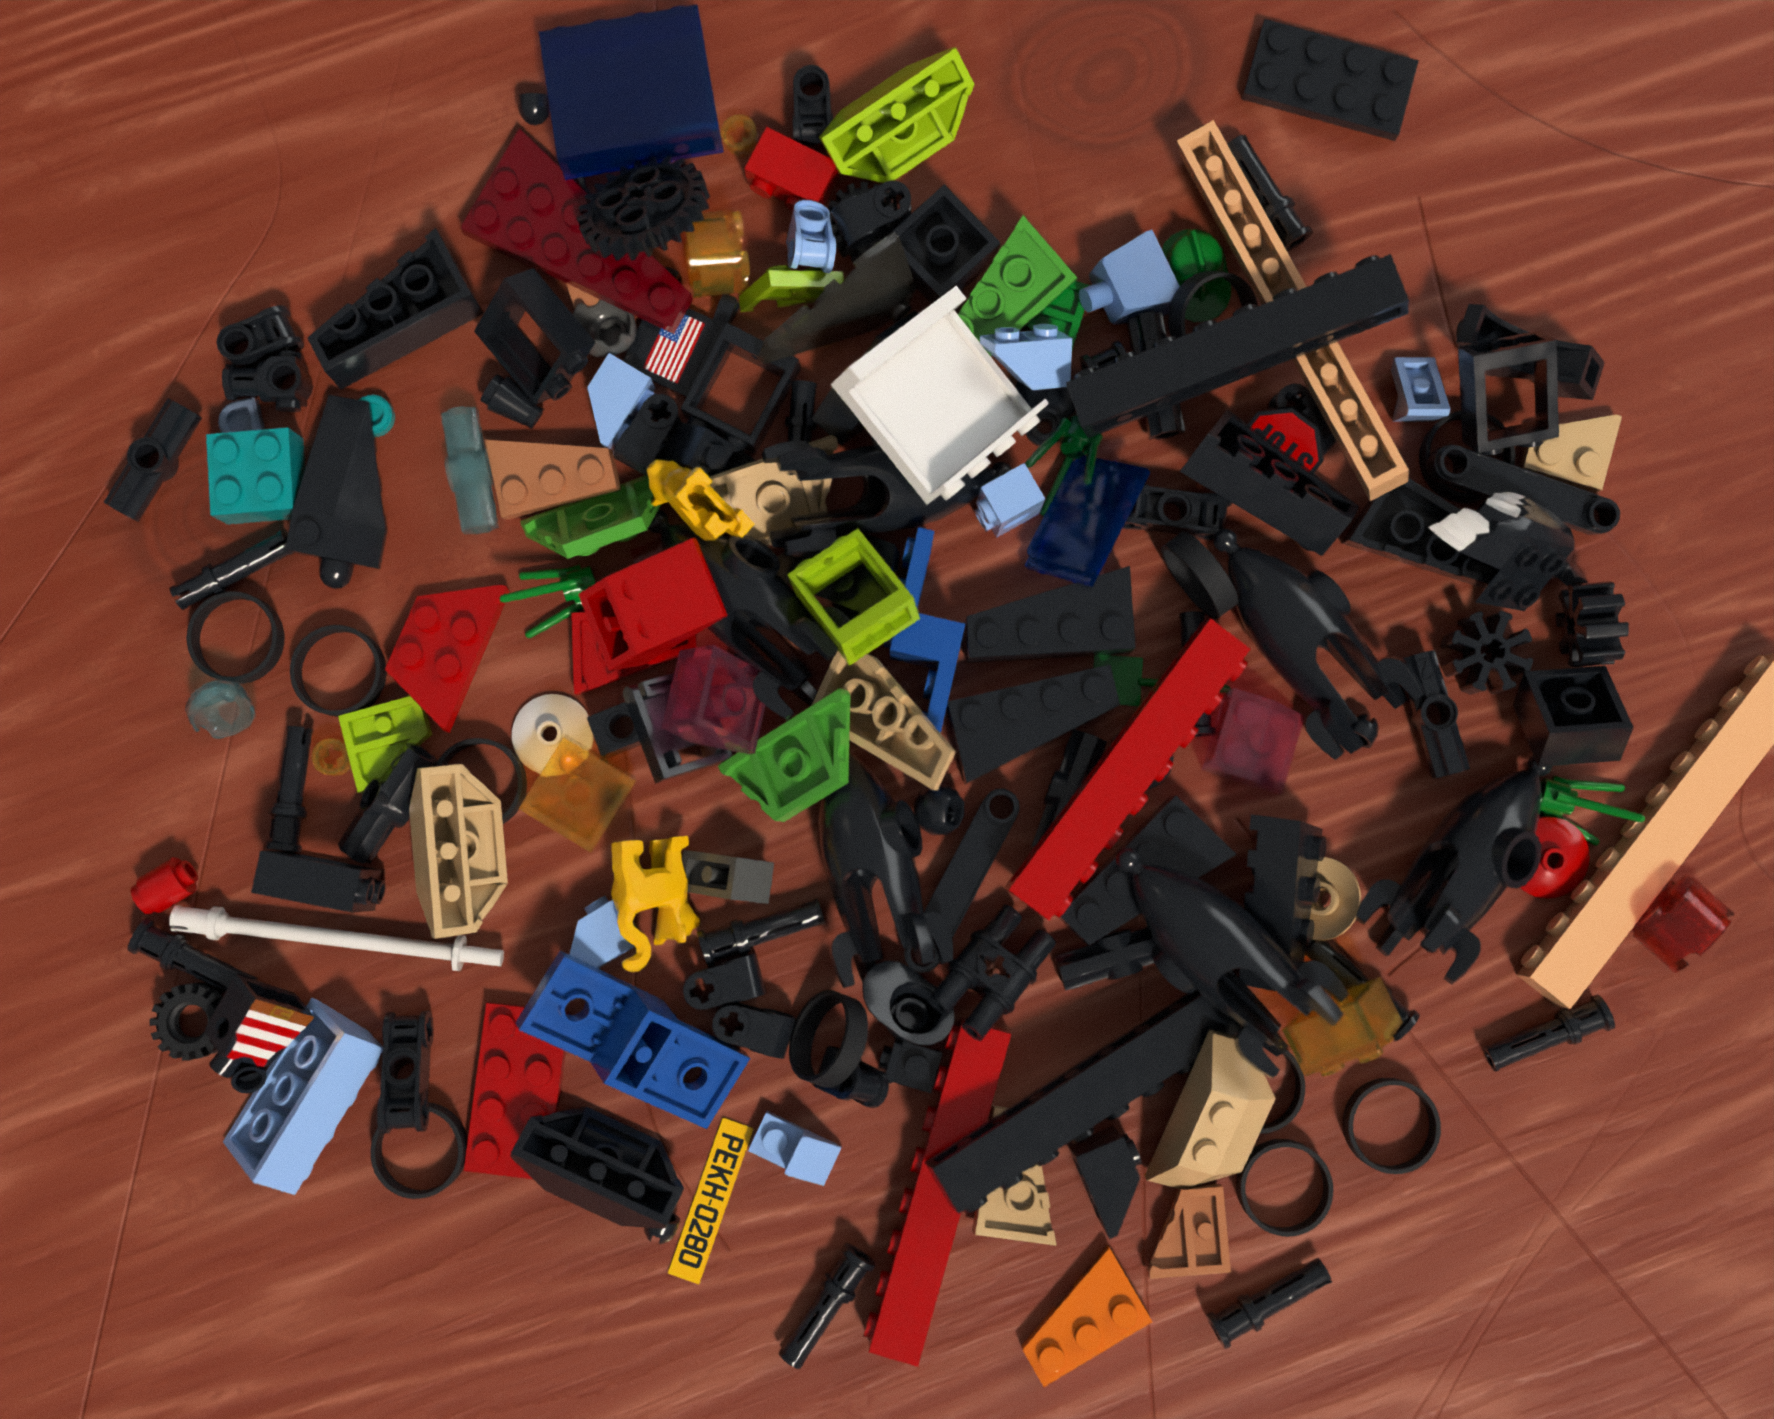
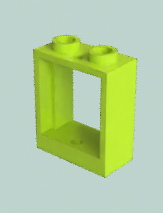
M856 529L847 536L836 539L830 547L812 559L802 561L795 570L787 574L798 599L823 632L836 645L839 653L849 666L920 619L914 597L859 529ZM863 563L888 594V597L838 628L814 595Z

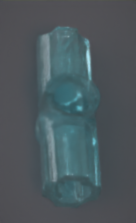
M463 406L448 409V411L441 413L448 456L445 457V470L452 492H455L461 531L464 534L491 532L499 528L491 486L494 485L488 451L484 447L478 410L476 407Z

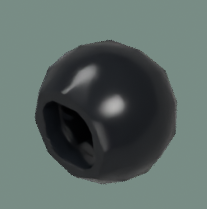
M940 784L938 791L926 787L919 791L913 803V812L922 830L931 835H947L960 826L964 817V801L956 789L946 784Z

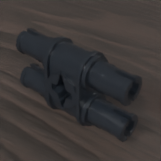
M1004 904L983 930L978 929L970 935V942L956 959L948 963L947 970L949 973L928 998L929 1004L943 1015H948L968 989H973L981 995V1001L962 1025L963 1030L977 1041H982L1002 1014L1007 1015L1013 1012L1015 1002L1029 984L1032 985L1036 982V970L1056 945L1055 940L1048 933L1037 929L1017 955L1006 950L1002 945L1022 920V916L1007 904ZM993 967L997 968L999 974L995 973L992 977L985 973L986 970L990 971Z

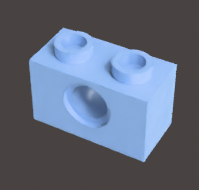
M1023 463L982 486L976 502L978 508L974 511L983 529L986 532L992 529L997 538L1039 515L1045 497L1026 464Z

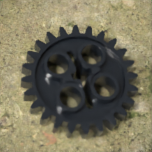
M653 156L648 164L642 165L640 160H636L632 169H628L623 165L620 167L621 174L617 176L607 174L608 182L606 184H594L596 193L584 196L587 204L579 206L578 209L581 216L577 217L580 225L579 229L587 245H590L594 253L600 251L603 258L613 254L616 261H619L628 253L632 261L636 259L639 252L644 251L647 257H651L653 248L659 247L661 250L666 251L668 250L667 242L673 240L680 243L683 241L680 235L682 232H694L695 229L692 222L704 220L701 211L709 209L707 199L710 198V194L701 171H697L694 163L686 165L684 158H680L673 163L671 156H667L661 163H658L656 157Z

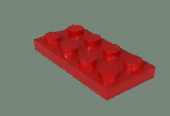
M496 1002L486 1003L464 1171L533 1179L510 1157V1153L530 1117L546 1116L559 1110L566 1051L518 1029L515 1022L525 1006ZM565 1011V1014L571 1015V1011Z

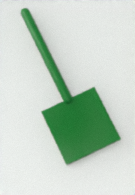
M1114 655L1094 656L1093 668L1111 665L1120 705L1139 706L1141 686L1153 687L1159 680L1142 678L1143 658ZM1224 685L1219 692L1228 693L1231 691V687Z

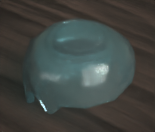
M214 680L203 684L193 691L185 704L186 715L195 732L200 731V727H202L215 739L238 734L248 728L256 718L255 708L249 694L243 686L229 680Z

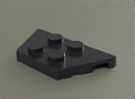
M864 533L865 538L895 574L898 569L900 555L895 544ZM836 534V539L848 534ZM785 552L777 556L780 562V569L777 574L794 591L787 574L795 570L802 561L812 559L813 557L786 556ZM862 563L814 596L821 605L837 608L844 614L856 618L888 597V594Z

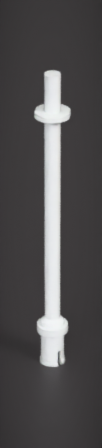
M176 905L172 909L169 921L172 932L204 934L210 940H219L225 934L230 933L451 960L453 971H461L464 962L501 967L504 959V950L467 946V939L464 935H458L454 944L230 917L223 907L217 906L207 910Z

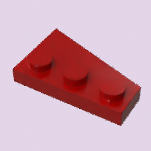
M571 613L574 695L576 696L698 650L697 634L642 666L609 671L586 613Z

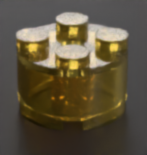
M722 210L702 213L703 221L692 222L695 231L683 232V234L686 233L687 237L684 249L690 288L693 290L692 296L693 298L742 293V289H748L750 267L747 250L739 251L742 250L741 236H744L741 212Z

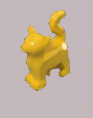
M657 459L648 466L649 488L655 497L650 504L655 507L669 502L689 528L705 541L716 540L724 532L743 538L755 525L742 509L736 508L734 510L709 486L713 481L700 467H695L691 470L687 467L682 468L674 461Z
M688 836L650 841L651 869H642L639 856L644 851L643 841L632 840L611 843L612 869L614 873L611 896L617 910V924L621 936L636 948V954L633 957L622 961V967L629 972H638L643 969L651 957V945L647 936L633 925L635 914L658 907L654 945H662L666 940L674 939L678 943L686 942V936H689L692 930L700 924L699 917L687 902L688 878L684 870L681 850L689 845Z

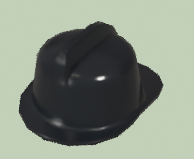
M884 961L875 964L866 973L862 984L865 1004L871 1014L886 1026L888 1032L896 1040L916 1045H933L942 1041L951 1032L955 1020L954 1009L952 1008L948 1015H943L929 1004L928 998L937 987L913 969L900 962Z

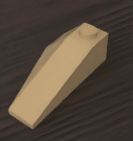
M837 650L812 705L839 688L848 690L850 694L849 740L932 790L938 791L956 751L876 657L868 653L849 666Z

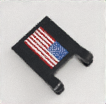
M665 267L680 283L682 282V277L677 270ZM723 294L713 319L688 308L674 334L642 319L635 340L630 345L623 361L649 376L653 382L687 397L726 322L732 323L740 308V304L735 297Z

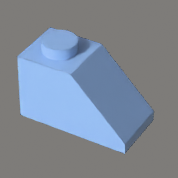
M603 896L584 908L587 915L577 922L569 955L600 969L635 947L621 936L619 932L617 910L613 899L608 901L607 897Z

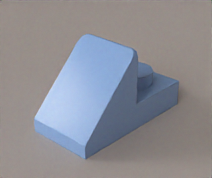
M1394 357L1391 372L1398 398L1393 414V422H1432L1449 416L1450 406L1435 357Z
M766 1111L748 1151L786 1169L784 1174L790 1177L824 1186L842 1146Z

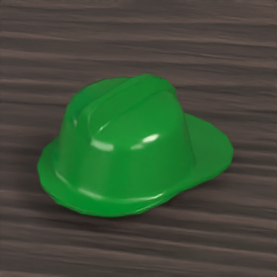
M1184 229L1172 234L1163 245L1162 251L1179 286L1189 277L1199 272L1220 271L1229 273L1224 252L1218 240L1208 232L1199 229ZM1219 277L1211 279L1200 286L1189 301L1185 319L1196 323L1217 318L1228 306L1231 298V284L1224 278Z

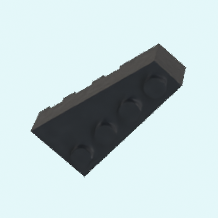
M436 227L425 236L427 241L413 253L407 251L397 260L399 265L382 280L376 278L365 287L367 292L354 304L347 303L307 337L323 370L341 390L484 314L450 249Z
M1228 409L1180 470L1181 473L1294 539L1305 550L1314 551L1320 556L1324 555L1350 524L1359 508L1357 504Z
M1408 478L1407 483L1372 501H1368L1341 543L1485 589L1500 571L1496 567L1461 553L1428 528L1434 523H1440L1451 513L1457 514L1461 509Z
M1176 795L1168 797L1072 896L1074 897L1072 903L1059 919L1083 943L1091 945L1141 914L1135 895L1132 873L1123 872L1116 865V856L1124 848L1135 849L1140 855V862L1144 865L1164 866L1181 871L1197 879L1235 856L1236 853Z

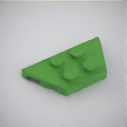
M642 476L620 484V491L569 503L520 521V524L527 538L569 559L578 555H591L598 551L600 547L616 541L626 542L632 540L639 533L648 529L661 505L654 507L650 504L655 497L649 488V478Z
M839 688L719 764V771L725 776H731L742 786L741 791L751 800L758 801L762 810L774 821L779 822L787 821L848 783L849 691Z

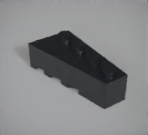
M1130 566L967 616L965 620L967 663L1130 654L1136 648Z
M1111 665L948 701L947 712L964 785L1118 707L1120 703Z
M1251 814L1250 829L1258 830L1255 848L1248 850L1247 867H1251L1252 874L1255 877L1254 885H1251L1249 890L1245 892L1244 909L1272 936L1293 963L1298 966L1306 962L1304 961L1306 944L1310 945L1314 936V921L1310 919L1312 903L1317 902L1320 894V879L1316 878L1318 861H1323L1325 856L1326 838L1322 836L1323 829L1302 821ZM1240 968L1239 978L1246 986L1275 991L1255 972Z

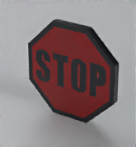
M1294 406L1258 410L1248 423V425L1313 473L1324 461L1320 426Z

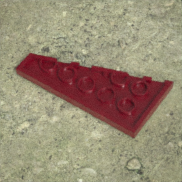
M519 128L462 223L460 229L463 234L674 334L693 301L691 293L653 256L647 257L644 251L639 252L636 259L632 261L628 253L619 261L615 260L613 254L603 258L600 251L594 253L590 245H587L577 221V217L581 216L578 209L579 206L587 204L584 198L587 193Z

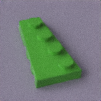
M1023 215L1006 243L993 259L994 261L982 279L971 292L970 297L958 313V316L979 342L980 335L995 334L996 328L1013 327L1022 330L1078 278Z

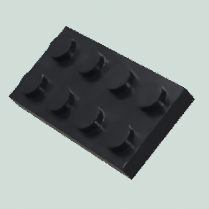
M1264 19L1241 100L1395 141L1400 133L1419 60Z

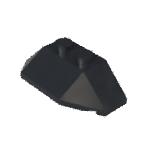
M586 1106L559 1111L546 1116L530 1117L510 1153V1157L545 1191L620 1226L665 1229L684 1190L660 1140Z

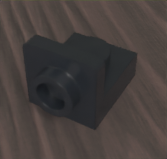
M894 1038L892 1047L884 1045L878 1070L885 1071L889 1084L894 1082L932 1093L943 1052L914 1043H904Z

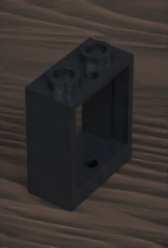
M534 268L503 279L474 330L476 335L535 405L550 398L553 401L559 400L572 388L571 380L576 373L587 365L589 361L587 355L596 343ZM525 311L561 352L552 368L517 327Z
M726 322L681 406L684 417L688 419L687 423L708 428L742 452H745L747 449L757 454L792 388L791 382L796 380L801 371L799 359ZM731 352L781 377L750 435L701 410Z
M1534 331L1458 347L1463 443L1477 453L1496 455L1502 453L1503 448L1517 445L1520 447H1536L1544 443L1543 440L1559 437L1556 339L1541 331ZM1534 361L1536 421L1487 431L1485 371Z
M260 851L251 893L351 913L375 911L376 904L379 905L382 902L386 882L381 880L383 870L291 852Z

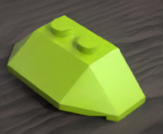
M949 48L907 65L844 107L819 138L839 173L881 183L894 181L954 141L965 112L968 96L972 93L974 82L957 48Z

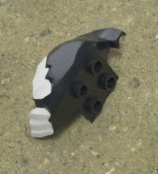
M1512 492L1493 493L1476 511L1464 508L1457 514H1449L1440 523H1434L1428 527L1442 540L1461 553L1500 569L1475 601L1477 603L1525 611L1538 600L1540 591L1552 578H1558L1567 587L1570 584L1588 582L1571 560L1575 547V540L1571 529L1550 510L1525 496Z

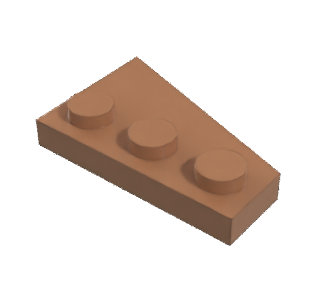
M485 439L500 514L503 519L509 520L621 490L614 454L609 448Z

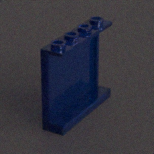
M698 4L675 6L671 9L650 13L640 12L631 16L610 20L599 19L592 23L569 27L559 26L552 30L539 32L556 154L565 180L620 171V167L623 165L628 169H632L636 160H640L642 165L648 164L653 156L656 157L658 163H661L667 156H671L672 161H677L680 158L690 159L724 153Z

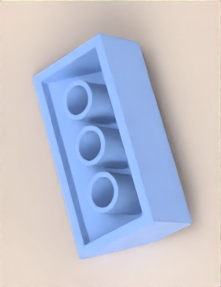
M311 998L306 1006L313 1014V1020L270 1064L266 1071L265 1084L259 1090L252 1093L223 1141L253 1183L293 1195L297 1193L303 1181L311 1174L315 1161L325 1145L333 1138L337 1125L347 1109L355 1102L358 1091L369 1073L377 1066L380 1055L383 1052V1046L368 1030L314 998Z

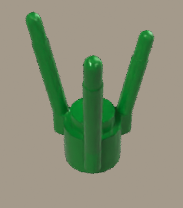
M580 564L561 569L521 572L519 574L521 580L559 578L560 581L503 594L499 600L502 603L562 590L566 602L575 601L574 604L528 630L525 636L532 638L572 615L571 613L584 610L578 594L594 585L596 581L591 566L581 568Z
M1555 775L1552 776V779L1544 778L1541 781V817L1553 816L1572 823L1562 817L1563 813L1570 815L1575 806L1636 822L1642 823L1645 821V816L1642 814L1578 797L1577 791L1571 790L1623 792L1625 790L1623 784L1570 780ZM1572 823L1582 832L1587 842L1595 846L1599 845L1600 840Z

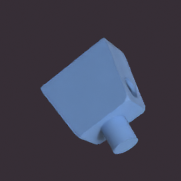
M1151 229L1103 257L1089 273L1092 285L1080 289L1079 299L1086 312H1092L1103 307L1109 321L1114 325L1126 323L1128 318L1137 316L1140 313L1154 311L1156 313L1162 312L1163 316L1168 315L1171 301L1180 286Z

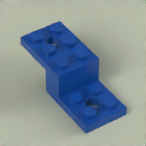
M918 527L916 539L907 538L902 560V568L908 569L907 578L898 577L914 597L917 610L935 532ZM919 613L920 619L886 641L884 647L890 648V659L937 670H929L923 698L930 699L928 712H922L941 733L965 624Z
M559 951L515 1022L520 1031L589 1061L604 1084L705 1129L709 1127L750 1060L745 1051L678 1020L664 1000L562 951ZM575 998L585 999V1006L579 1013L575 1015L565 1014V1007L571 1000ZM693 1067L702 1068V1073L696 1081L691 1083L683 1082L684 1075L689 1069Z

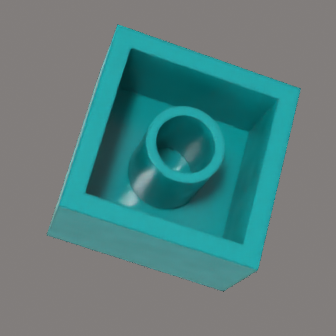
M290 428L206 434L210 516L227 525L291 519L295 500L305 472L304 439Z

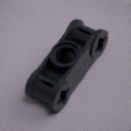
M1118 482L1115 491L1119 493L1116 516L1112 517L1111 525L1122 529L1150 530L1171 534H1179L1185 531L1197 539L1213 541L1215 533L1225 528L1227 507L1232 506V502L1215 493H1194L1152 487L1138 482ZM1164 503H1172L1179 508L1180 520L1173 521L1165 516L1163 512Z
M429 1010L422 1011L420 1015L396 1016L394 1012H388L384 1016L381 1092L377 1107V1122L381 1134H388L392 1129L415 1128L417 1132H425L429 1123L430 1054L434 1036L433 1017ZM406 1064H414L412 1074L406 1079L399 1080V1070Z

